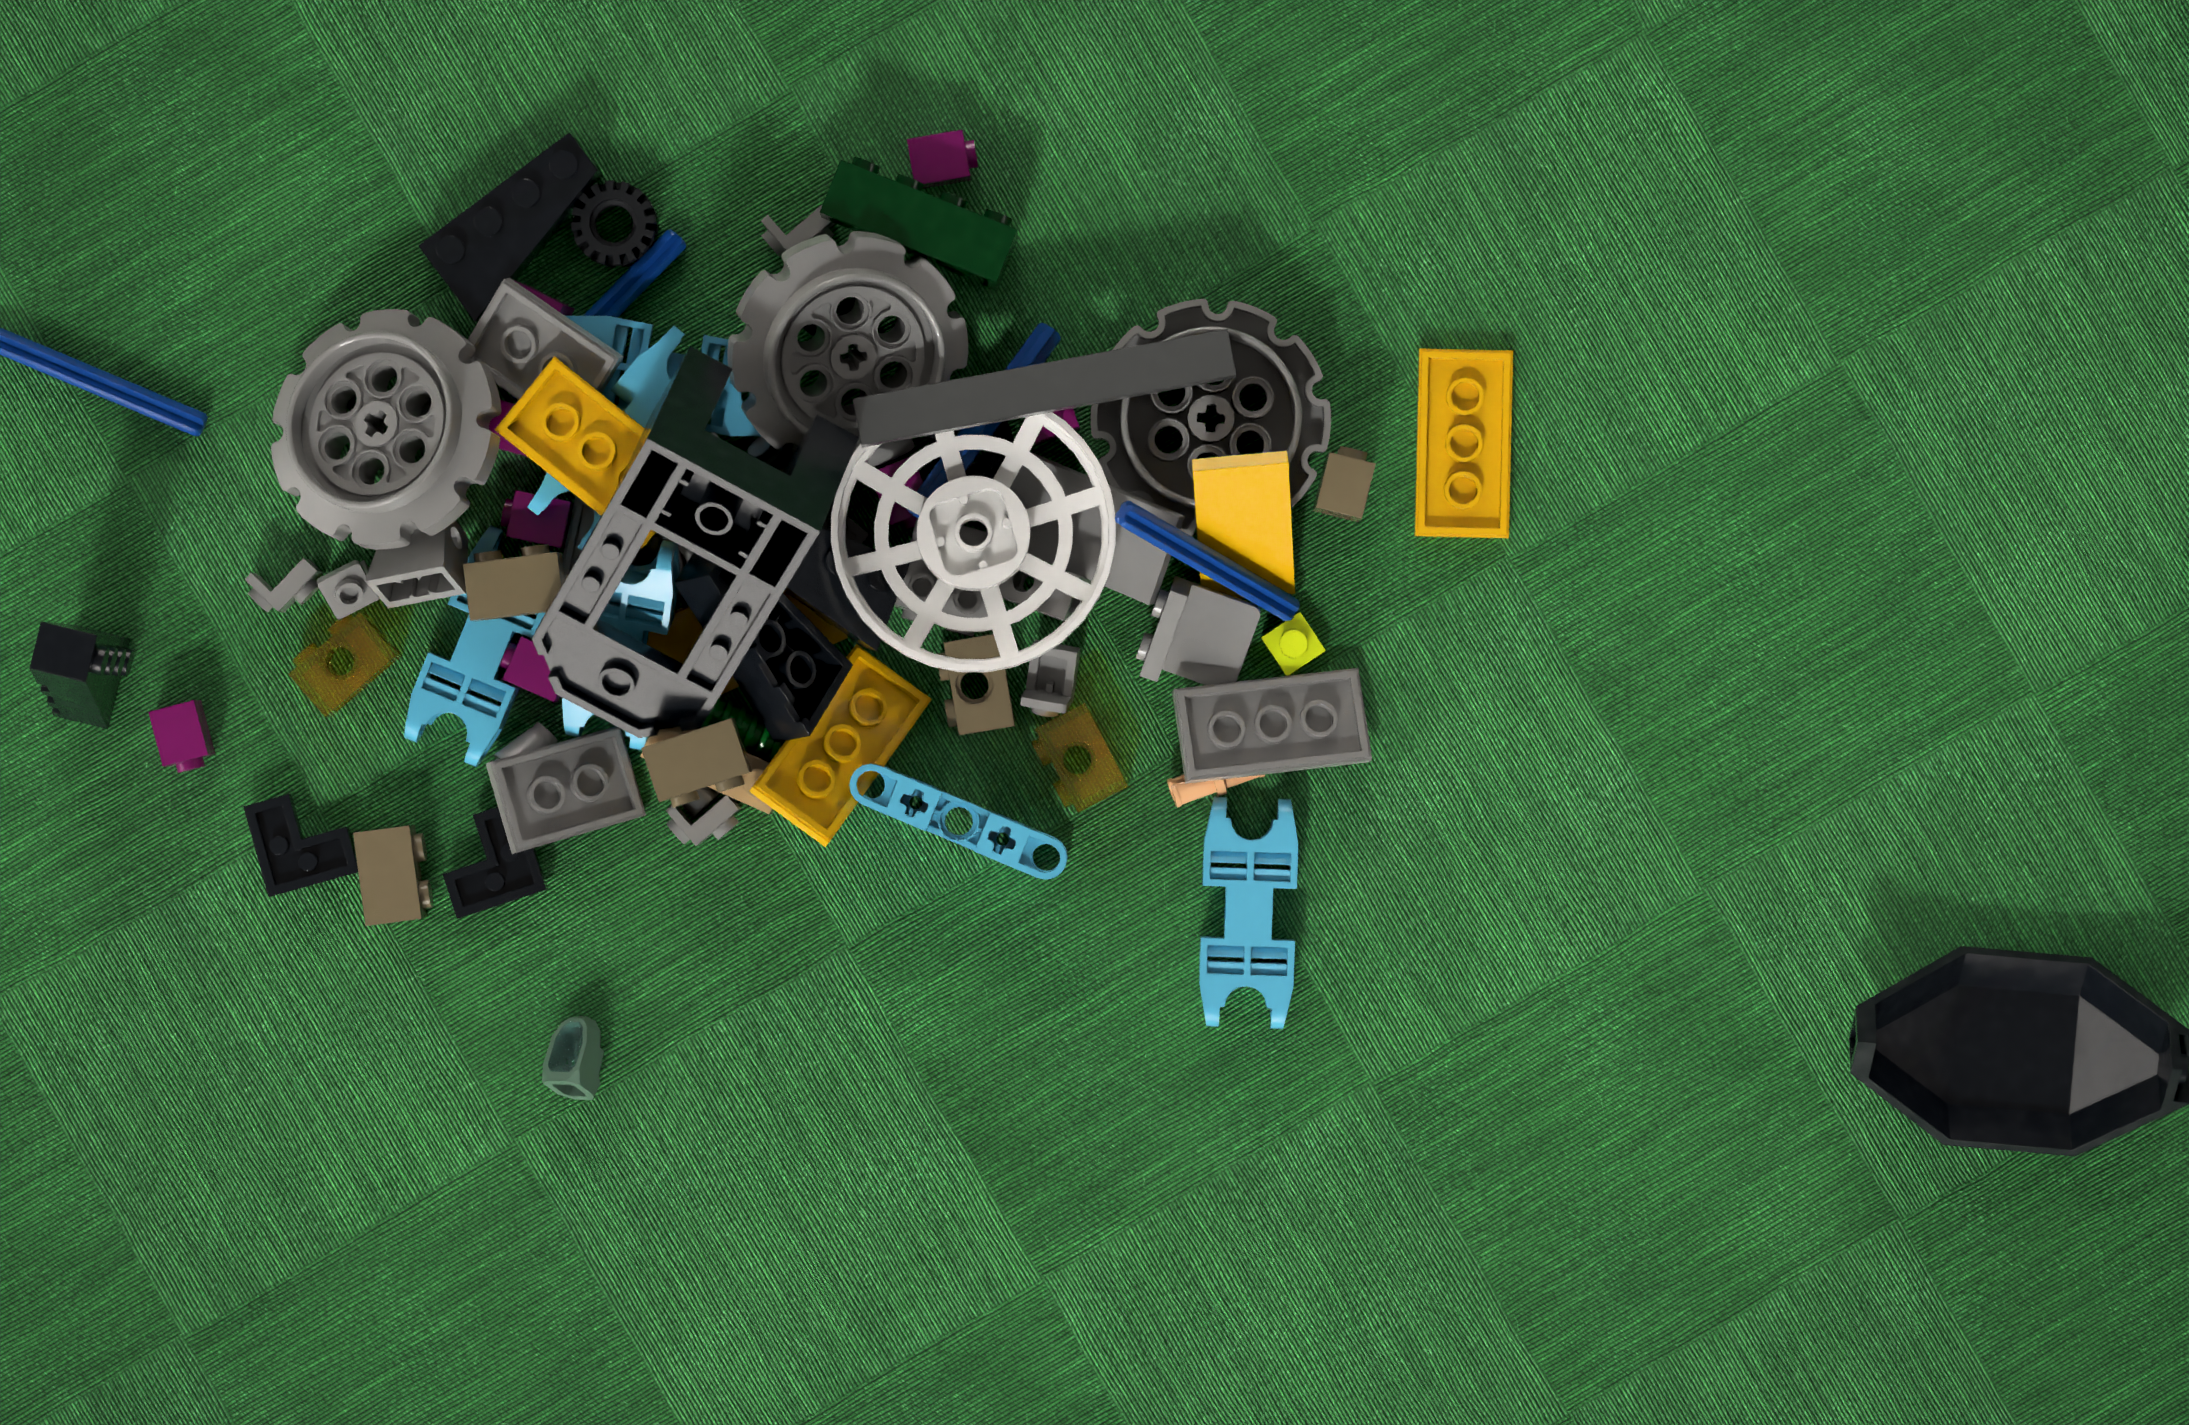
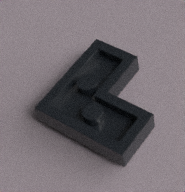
M291 794L244 806L268 897L358 872L356 851L349 826L303 838Z
M498 807L473 815L487 860L443 874L457 919L548 889L535 848L515 854L511 853Z

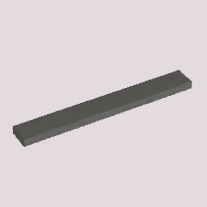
M1228 329L854 398L853 404L861 446L863 448L1236 378V370Z

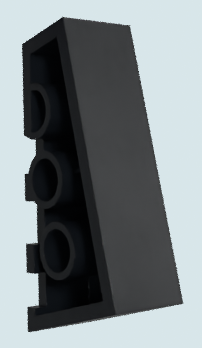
M568 133L419 245V248L473 320L478 323L502 281L506 278L518 281V277L535 256L539 255L561 224L565 223L572 214L574 206L577 207L580 201L578 198L583 192L586 194L590 191V187L599 181L602 174L575 138Z
M693 552L674 583L700 625L704 628L735 574ZM782 593L734 672L733 677L774 742H780L811 735L853 664Z

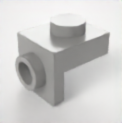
M821 205L787 235L782 232L769 215L765 216L761 222L768 230L761 236L780 257L784 251L807 239L823 234H828L832 238L834 234L830 228L836 223L821 218Z
M303 558L274 589L257 573L251 572L245 578V581L253 587L248 592V595L266 612L275 608L278 612L285 613L296 601L303 605L319 589L316 580L323 571L310 559Z
M353 560L317 579L318 588L337 620L380 599L365 582L369 570L365 560L361 562Z
M1034 640V642L1032 643V645H1034L1035 643H1037V642L1040 641V640ZM1059 644L1042 656L1029 661L1026 689L1021 695L1020 705L1029 707L1034 714L1045 717H1055L1059 713H1066L1074 701L1081 648Z
M726 795L695 823H692L679 806L673 808L671 805L666 812L672 819L666 824L684 845L691 840L695 846H698L712 834L717 840H720L739 823L734 815L742 808L733 798Z

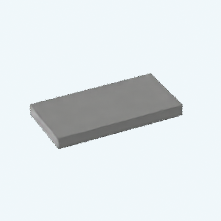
M1030 452L1052 471L1061 485L1065 496L1093 487L1088 475ZM1022 465L1010 489L1019 497L1025 509L1052 501L1042 483L1029 469ZM1109 485L1115 514L1120 510L1123 502L1131 501L1179 530L1181 529L1185 518L1184 515ZM1099 506L1071 515L1073 522V545L1066 570L1091 581L1097 568L1101 549ZM1057 520L1030 528V545L1027 553L1053 564L1059 540ZM1116 523V546L1105 587L1147 605L1155 604L1171 555Z
M1358 668L1186 687L1172 691L1185 784L1367 763L1372 760Z

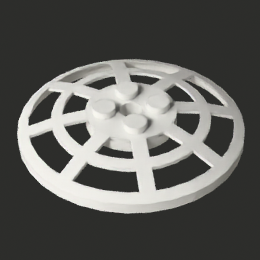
M1053 412L1026 417L1013 443L988 435L955 436L954 431L935 434L937 442L927 445L913 454L896 470L892 478L867 463L875 450L882 444L862 448L860 443L849 460L834 498L831 512V546L836 571L847 598L862 621L881 640L903 655L931 667L955 672H991L1013 668L1042 656L1062 643L1084 622L1099 600L1110 574L1116 546L1115 509L1111 489L1099 461L1085 440L1065 420ZM1042 427L1054 433L1075 454L1087 472L1093 486L1092 488L1065 496L1061 485L1052 471L1038 457L1030 453ZM985 450L1002 454L1005 458L994 479L983 476H966L959 451ZM938 457L942 458L948 482L938 487L928 498L905 486L906 482L921 467ZM1022 465L1029 469L1042 483L1052 501L1025 509L1019 497L1010 489ZM857 480L882 494L874 522L876 551L848 558L846 548V516L851 493ZM896 502L919 515L916 532L917 541L890 548L889 521L892 508ZM1099 506L1101 549L1095 574L1089 584L1065 572L1069 564L1073 545V522L1071 515ZM1057 520L1059 540L1053 565L1027 553L1030 545V528ZM969 521H979L987 529L988 535L986 540L978 546L967 545L960 538L961 527ZM923 559L928 569L938 578L925 602L920 600L906 586L895 566ZM882 570L885 580L895 595L911 611L917 614L904 638L892 631L872 611L859 591L854 576ZM1017 570L1043 582L1027 600L1015 608L1006 611L999 585L1012 577ZM955 588L966 591H980L988 617L964 618L946 614L942 610ZM1055 589L1081 601L1074 612L1054 632L1034 645L1018 651L1011 624L1019 622L1035 612L1052 595ZM934 624L961 632H985L992 630L1000 656L988 659H958L935 654L920 647Z

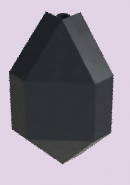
M1960 946L1862 1002L1855 1009L1849 1035L1850 1073L1943 1145L2077 1156L2189 1105V1029L2092 957Z

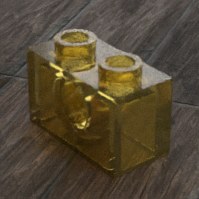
M358 613L355 617L350 614L337 620L328 629L332 635L331 638L319 648L314 643L310 644L292 660L297 667L288 675L325 717L335 715L402 657L365 613ZM340 648L348 649L354 658L352 669L345 675L337 674L331 666V657Z
M1085 703L1035 729L1039 738L1031 741L1043 766L1053 763L1060 777V780L1054 782L1053 785L1065 808L1074 804L1079 813L1128 787ZM1073 746H1082L1091 755L1089 769L1080 774L1068 771L1064 765V755Z

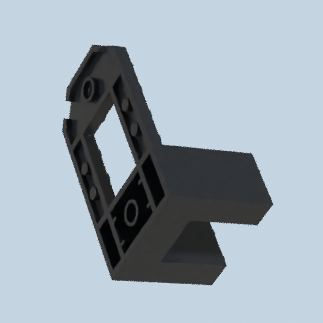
M691 346L654 408L613 497L532 637L538 655L544 656L549 667L550 674L548 678L555 694L638 738L656 736L659 730L680 727L681 731L701 728L820 533L859 439L858 436L816 415L782 472L705 431L732 368ZM650 530L735 574L683 663L599 619Z

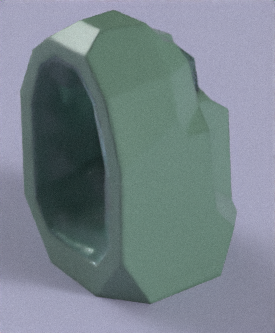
M587 1016L570 1017L560 1024L551 1037L543 1063L542 1083L558 1095L574 1100H593L600 1086L599 1073L604 1051L601 1049V1032L595 1020Z

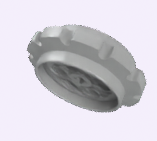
M853 231L849 234L848 241L841 246H837L836 242L828 234H823L802 241L784 251L781 255L784 266L779 273L770 274L766 270H762L754 278L736 309L737 316L742 322L746 323V327L741 333L732 334L729 337L727 361L728 367L732 368L730 374L731 384L738 392H750L748 399L741 405L742 411L758 433L770 445L779 449L786 443H793L792 454H794L816 415H819L859 437L853 451L854 453L861 441L854 404L841 405L844 393L856 388L860 389L859 397L950 381V376L954 370L966 367L968 359V334L965 319L957 311L947 312L948 305L955 299V293L943 275L925 257L917 254L910 260H904L906 250L901 243L876 233ZM847 297H855V305L850 312L843 315L836 313L840 301ZM896 316L895 326L890 331L878 333L879 323L885 317ZM809 324L816 325V333L811 339L804 342L797 340L798 333L804 326ZM853 344L856 349H851L848 352V345ZM848 353V358L845 359L840 355ZM893 361L898 362V369L893 376L885 379L880 378L881 369L885 364ZM810 370L819 371L818 379L813 385L809 387L800 386V380L806 372ZM911 438L884 443L875 450L867 463L875 467L893 461L914 448V442Z
M1206 299L1184 301L1159 310L1156 317L1159 325L1152 332H1147L1138 325L1131 328L1120 339L1113 350L1228 329L1236 378L1224 380L1219 385L1206 383L1184 387V400L1176 406L1163 404L1159 400L1158 392L1091 405L1092 437L1096 440H1105L1110 446L1109 452L1099 459L1109 485L1184 515L1185 518L1180 530L1192 537L1196 529L1192 459H1197L1200 455L1207 453L1213 454L1216 457L1241 455L1237 450V439L1244 433H1255L1262 439V453L1287 451L1291 508L1295 506L1317 476V472L1308 464V457L1312 453H1324L1327 450L1331 431L1330 402L1327 399H1318L1312 393L1313 385L1322 380L1323 374L1313 354L1299 336L1292 335L1286 340L1277 338L1274 333V328L1277 324L1276 317L1257 307L1242 302L1230 301L1223 313L1215 314L1210 311ZM1247 386H1257L1266 395V404L1258 411H1248L1240 403V392ZM1207 407L1216 408V415L1224 417V424H1217L1214 432H1207L1205 424L1197 422V415H1205ZM1167 427L1177 430L1182 437L1180 449L1170 454L1163 453L1155 444L1157 432Z
M384 309L362 314L360 324L354 331L339 323L320 335L303 352L302 357L306 361L305 370L299 375L288 374L282 384L272 417L273 423L283 428L281 439L271 445L272 460L278 482L283 491L293 496H301L299 503L296 505V511L303 519L319 531L339 541H344L352 533V541L355 544L366 549L378 550L408 546L411 543L412 533L416 529L434 536L451 525L469 508L470 501L466 497V491L470 485H484L491 474L500 445V436L489 430L490 421L501 414V402L495 379L487 366L478 361L471 363L472 356L476 350L470 341L459 332L433 317H428L419 326V318L407 310ZM397 375L395 386L387 392L389 381ZM357 396L354 408L347 412L349 402ZM431 400V408L424 416H421L422 407L427 401ZM350 442L349 452L341 459V450ZM422 446H425L423 457L418 462H415L417 451ZM384 467L383 477L375 484L374 478L376 473Z

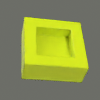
M1301 612L1294 615L1292 620L1285 621L1261 637L1286 676H1289L1326 651Z

